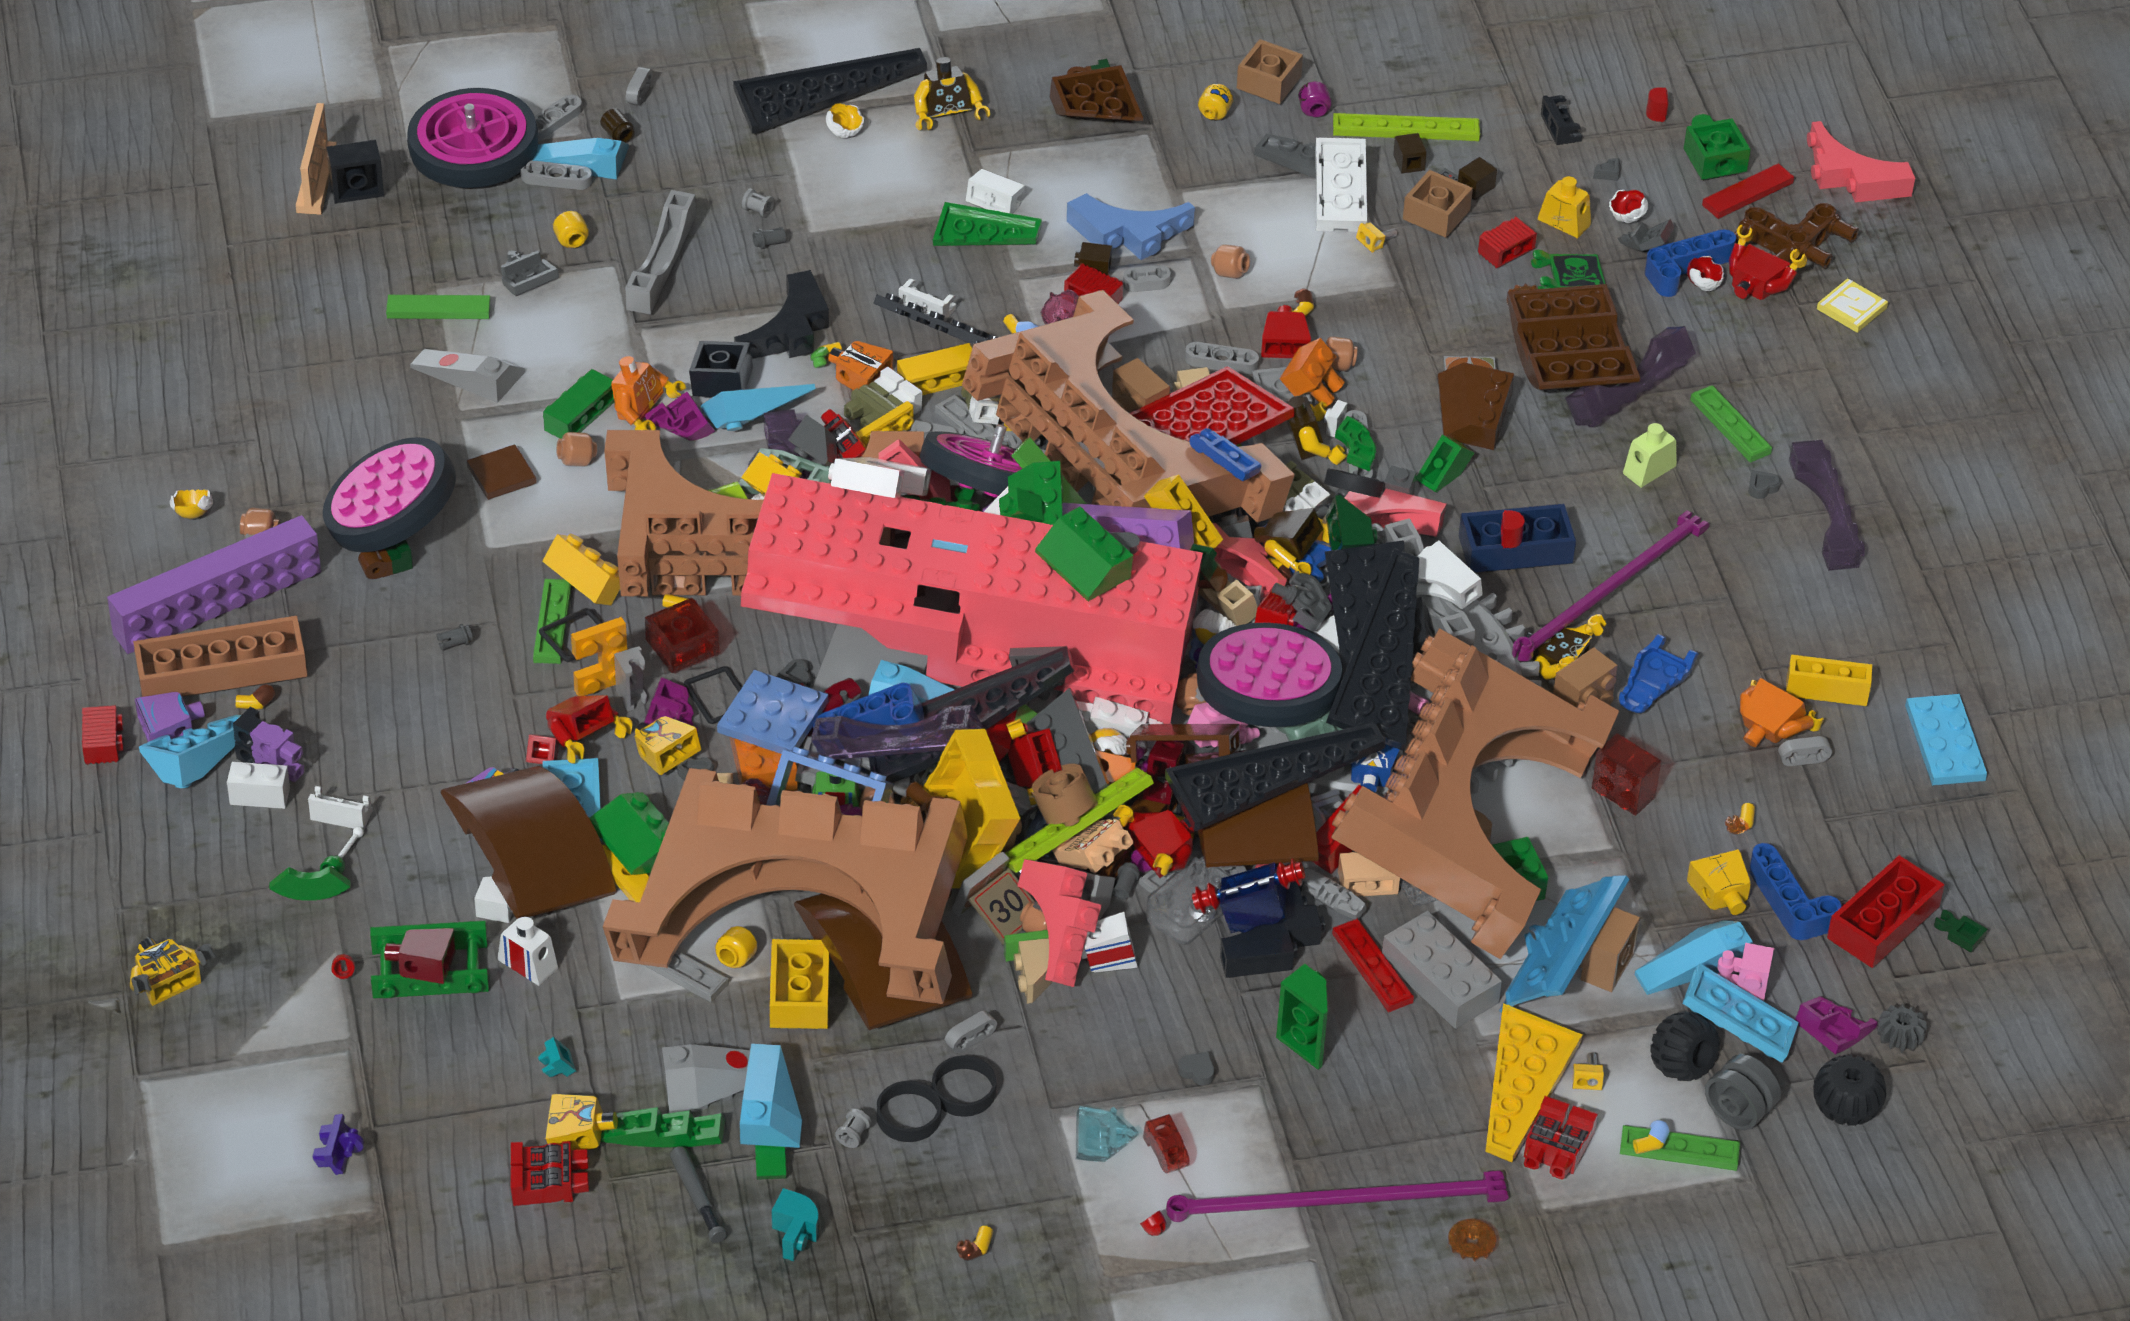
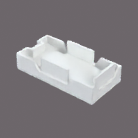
M1316 138V231L1348 229V232H1357L1361 223H1367L1366 139ZM1319 159H1323V166L1322 163H1319ZM1358 160H1362L1361 167H1358ZM1321 200H1324V207H1322Z

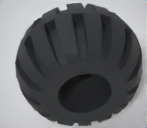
M1683 1011L1666 1017L1656 1028L1657 1032L1652 1037L1653 1044H1651L1650 1052L1654 1065L1664 1076L1677 1078L1678 1081H1692L1706 1075L1715 1066L1714 1062L1717 1061L1719 1056L1720 1038L1713 1024L1704 1016L1695 1012Z
M1844 1055L1843 1057L1838 1056L1831 1059L1820 1068L1813 1084L1814 1099L1820 1111L1831 1121L1835 1120V1123L1841 1125L1847 1123V1126L1861 1125L1874 1118L1882 1109L1887 1095L1886 1083L1878 1067L1870 1060L1865 1061V1058L1860 1056L1856 1058L1852 1055Z

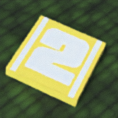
M1847 278L1818 302L1817 310L1858 333L1887 309L1888 301Z

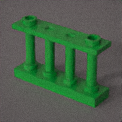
M486 921L370 927L372 955L380 954V975L371 976L373 999L489 992L487 969H479L478 948H487ZM453 928L455 950L467 949V970L450 971L449 969L444 984L406 978L400 974H392V961H386L384 956L386 944H402L406 931L411 929Z

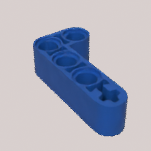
M1722 229L1652 248L1647 253L1645 276L1660 295L1665 297L1675 296L1679 290L1680 276L1687 274L1688 263L1694 258L1711 256L1712 261L1716 264L1729 262L1736 242V235L1730 230Z
M903 682L820 714L814 722L813 728L820 739L845 745L894 725H897L904 737L912 738L923 731L925 722L920 700L910 684Z
M1767 843L1755 845L1750 862V875L1788 934L1796 940H1807L1827 934L1831 916L1841 908V902L1829 895L1809 900L1777 849Z

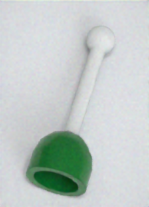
M355 827L352 837L339 855H330L325 858L320 865V871L331 866L342 874L345 869L343 857L356 839L363 836V828Z

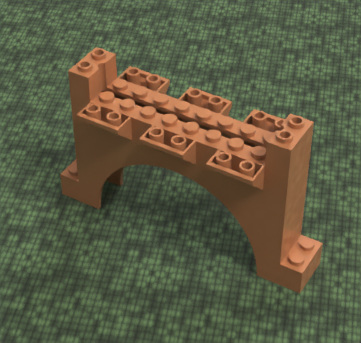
M1101 290L1079 296L1072 318L973 344L962 386L977 401L1001 395L996 415L1023 442L1029 437L1035 441L1042 434L1048 440L1045 455L1050 461H1060L1062 475L1075 491L1078 492L1088 481L1096 488L1091 505L1151 508L1144 495L1159 480L1179 474L1208 517L1242 507L1256 522H1261L1283 511L1295 474L1263 443L1239 447L1262 465L1258 474L1245 481H1241L1203 452H1196L1191 447L1189 441L1172 437L1139 421L1125 411L1109 395L1098 376V372L1113 363L1122 361L1123 356L1107 342L1108 337L1113 332L1133 324L1134 319L1105 291Z
M607 430L604 452L608 491H626L617 553L621 596H648L650 575L652 595H706V575H731L732 595L741 596L747 575L748 550L764 499L728 497L707 491L689 482L677 473L665 458L660 443V430ZM871 431L870 441L862 457L879 459V452L900 439L920 458L921 448L925 440L924 431ZM884 527L879 544L894 547L896 529Z
M1439 628L1434 637L1429 635L1421 647V650L1424 652L1422 654L1417 652L1412 660L1413 671L1410 680L1431 691L1433 694L1430 698L1432 704L1426 702L1418 716L1422 720L1418 719L1410 732L1414 737L1405 750L1407 756L1401 754L1393 768L1397 773L1392 772L1387 780L1385 787L1388 788V791L1383 797L1364 786L1361 787L1357 795L1351 793L1343 807L1346 811L1340 810L1332 823L1336 828L1331 838L1474 920L1472 930L1475 933L1471 943L1501 959L1525 927L1541 889L1527 881L1506 863L1485 836L1475 815L1471 800L1470 779L1472 770L1492 761L1522 759L1555 766L1581 778L1595 750L1598 747L1602 749L1605 745L1619 710L1593 695H1590L1585 703L1580 701L1575 707L1478 651L1473 645L1470 646Z
M689 768L640 903L632 900L623 901L615 899L611 902L603 924V930L613 961L668 968L673 955L687 935L698 924L719 909L735 901L764 892L778 890L812 891L838 898L852 905L867 916L877 927L883 937L882 950L878 962L879 966L891 968L890 981L886 993L887 997L943 1004L952 974L944 942L936 940L935 937L968 838L961 802L950 798H932L925 823H923L920 807L910 804L901 805L884 801L865 800L862 816L842 815L837 797L801 791L783 790L780 806L760 805L756 787L746 784L722 783L718 780L716 771Z

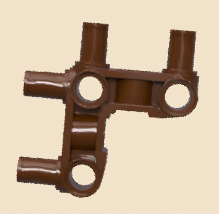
M1828 203L1817 204L1806 213V217L1799 224L1795 225L1787 224L1762 208L1751 207L1746 210L1744 219L1738 225V227L1743 225L1741 235L1744 236L1749 233L1751 228L1753 233L1751 241L1776 253V257L1790 262L1791 252L1798 249L1800 253L1796 260L1801 259L1802 255L1805 254L1807 260L1822 266V268L1828 267L1832 254L1820 249L1818 246L1833 234L1853 243L1859 231V228L1842 221L1841 217L1836 214L1835 207ZM1736 230V231L1734 232V234L1736 235V242H1735V243L1738 244L1739 239H1738L1737 230Z

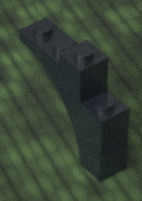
M811 270L786 275L788 296L777 315L763 326L734 337V342H750L752 359L787 352L789 358L814 352V334L812 331L829 328V308Z
M1294 881L1290 882V888L1286 889L1280 883L1282 891L1274 909L1264 920L1240 934L1221 938L1220 959L1225 978L1293 970V960L1298 957L1297 947L1320 945L1321 933L1325 932L1323 915H1318L1316 905L1308 906L1307 897L1301 895L1302 885L1299 886Z

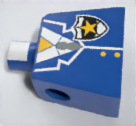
M1385 744L1384 749L1351 763V780L1354 783H1361L1360 786H1364L1375 793L1377 786L1385 787L1392 772H1397L1393 768L1401 754L1403 755V750Z

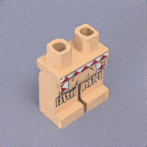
M1099 819L1052 851L1060 865L1084 870L1089 868L1090 872L1096 873L1103 866L1107 867L1114 861V856L1122 849L1127 850L1133 844V840L1129 832L1123 829L1119 820L1107 819L1104 821Z

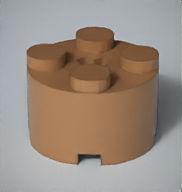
M1078 764L1061 765L1063 769L1054 773L1053 769L1038 777L1032 785L1034 791L1032 794L1048 824L1064 823L1065 826H1072L1079 822V816L1094 808L1098 801L1081 766Z

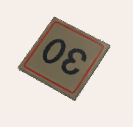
M1009 868L968 899L1002 945L1004 944L1005 935L1017 934L1023 929L1022 922L1020 921L1022 910L1027 903L1034 902L1026 890L1017 887L1019 880Z

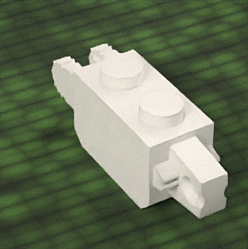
M1095 697L1093 703L1076 701L1090 735L1097 729L1112 728L1126 738H1130V735L1141 724H1163V722L1148 718V712L1099 697ZM1147 741V746L1153 748L1156 741Z

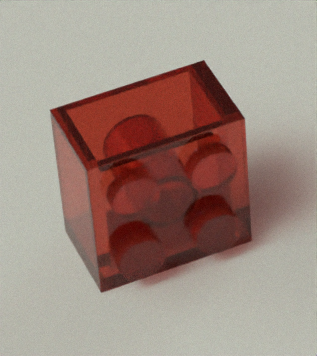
M693 598L645 617L646 641L671 673L720 653L719 630Z
M1616 733L1605 743L1602 749L1600 748L1597 751L1592 789L1636 816L1656 798L1662 760Z

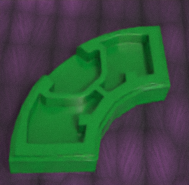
M1346 416L1335 431V438L1343 442L1348 448L1347 463L1370 472L1375 462L1376 445L1370 436L1369 430L1363 424Z
M331 866L311 873L297 871L288 867L269 882V889L287 898L303 901L327 899L350 888V880Z

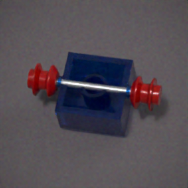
M1291 858V864L1287 866L1282 862H1279L1278 867L1276 863H1271L1221 878V889H1217L1211 883H1208L1207 889L1203 891L1196 886V893H1192L1193 904L1196 910L1201 909L1203 914L1206 913L1207 907L1212 906L1215 910H1218L1220 905L1231 933L1238 931L1247 932L1255 926L1262 924H1275L1285 918L1286 889L1290 888V882L1296 881L1299 886L1302 885L1301 879L1305 878L1304 868L1301 862L1296 863L1295 859Z

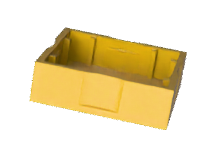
M985 729L955 730L941 754L937 767L929 775L923 786L931 795H938L961 802L968 838L952 888H960L966 878L999 854L1021 819Z

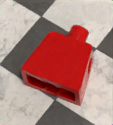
M1288 305L1280 306L1277 311L1268 312L1262 335L1261 357L1293 358L1300 347L1311 342L1304 313L1293 312V309Z

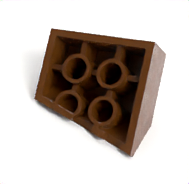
M1122 65L1052 77L1050 99L1057 115L1143 121L1142 113Z
M1465 362L1438 373L1443 435L1463 444L1494 450L1512 396L1514 373Z

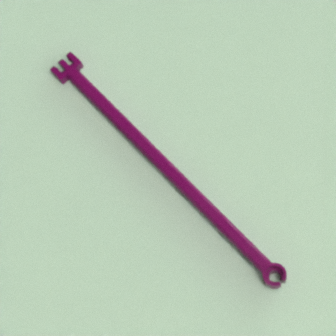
M1685 511L1678 517V527L1529 638L1519 637L1513 643L1512 656L1515 658L1520 650L1518 655L1519 661L1531 660L1536 648L1687 535L1692 533L1699 537L1708 529L1709 522L1705 520L1701 522L1700 517L1697 515L1692 517V512Z
M1487 1171L1483 1174V1180L1208 1199H1188L1182 1195H1174L1168 1199L1166 1211L1172 1221L1182 1222L1191 1214L1485 1194L1488 1202L1506 1201L1509 1196L1506 1190V1182L1503 1181L1505 1179L1504 1173L1502 1171Z

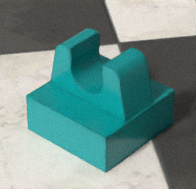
M555 1037L544 1042L546 1050L538 1057L541 1063L547 1065L542 1069L543 1073L549 1077L560 1073L568 1077L576 1072L570 1050Z

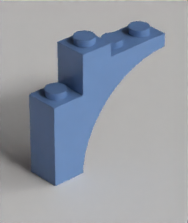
M1088 193L1067 202V222L1090 243L1112 245V249L1123 244L1140 260L1161 251L1162 241L1194 226L1195 207L1190 202L1156 211H1133L1113 207L1096 200Z

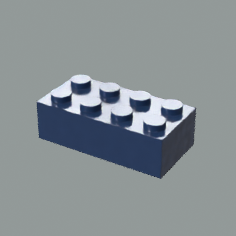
M1565 504L1461 513L1458 536L1467 566L1474 573L1573 563L1576 539ZM1504 510L1519 512L1525 520L1522 543L1515 548H1503L1501 546V522Z

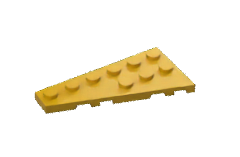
M1503 1003L1485 1152L1509 1162L1514 1161L1535 1123L1544 1096H1551L1582 1041V1034Z

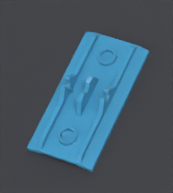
M1626 875L1603 877L1600 881L1576 889L1566 890L1545 926H1529V930L1535 933L1536 940L1533 939L1530 932L1524 934L1528 956L1507 989L1504 1004L1514 1007V1005L1542 996L1563 995L1630 880Z

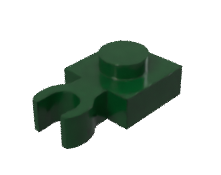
M1942 910L1941 919L1936 917L1934 922L1936 929L1949 932L1948 940L1971 953L1986 937L1988 930L1964 915L1958 920L1948 910Z

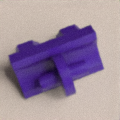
M336 1114L332 1124L321 1125L319 1136L321 1142L326 1147L315 1148L312 1156L319 1168L330 1167L335 1175L343 1174L348 1157H351L353 1153L362 1151L364 1146V1139L358 1135L357 1129H352L345 1124V1116L343 1114Z

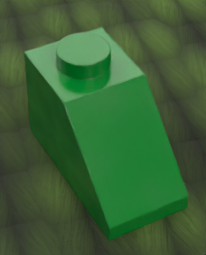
M1442 434L1416 476V480L1437 493L1462 474L1475 452L1457 440Z
M1016 487L999 498L1000 515L1034 522L1043 521L1041 496Z

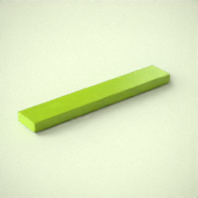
M1333 113V136L1395 138V136L1419 133L1421 139L1479 141L1480 138L1479 119Z
M1139 768L1130 771L1095 794L1098 804L1079 816L1080 820L1078 823L1072 826H1065L1064 823L1049 824L1007 851L1005 854L1010 858L1007 867L1015 873L1022 870L1024 859L1036 861L1154 784L1151 776Z

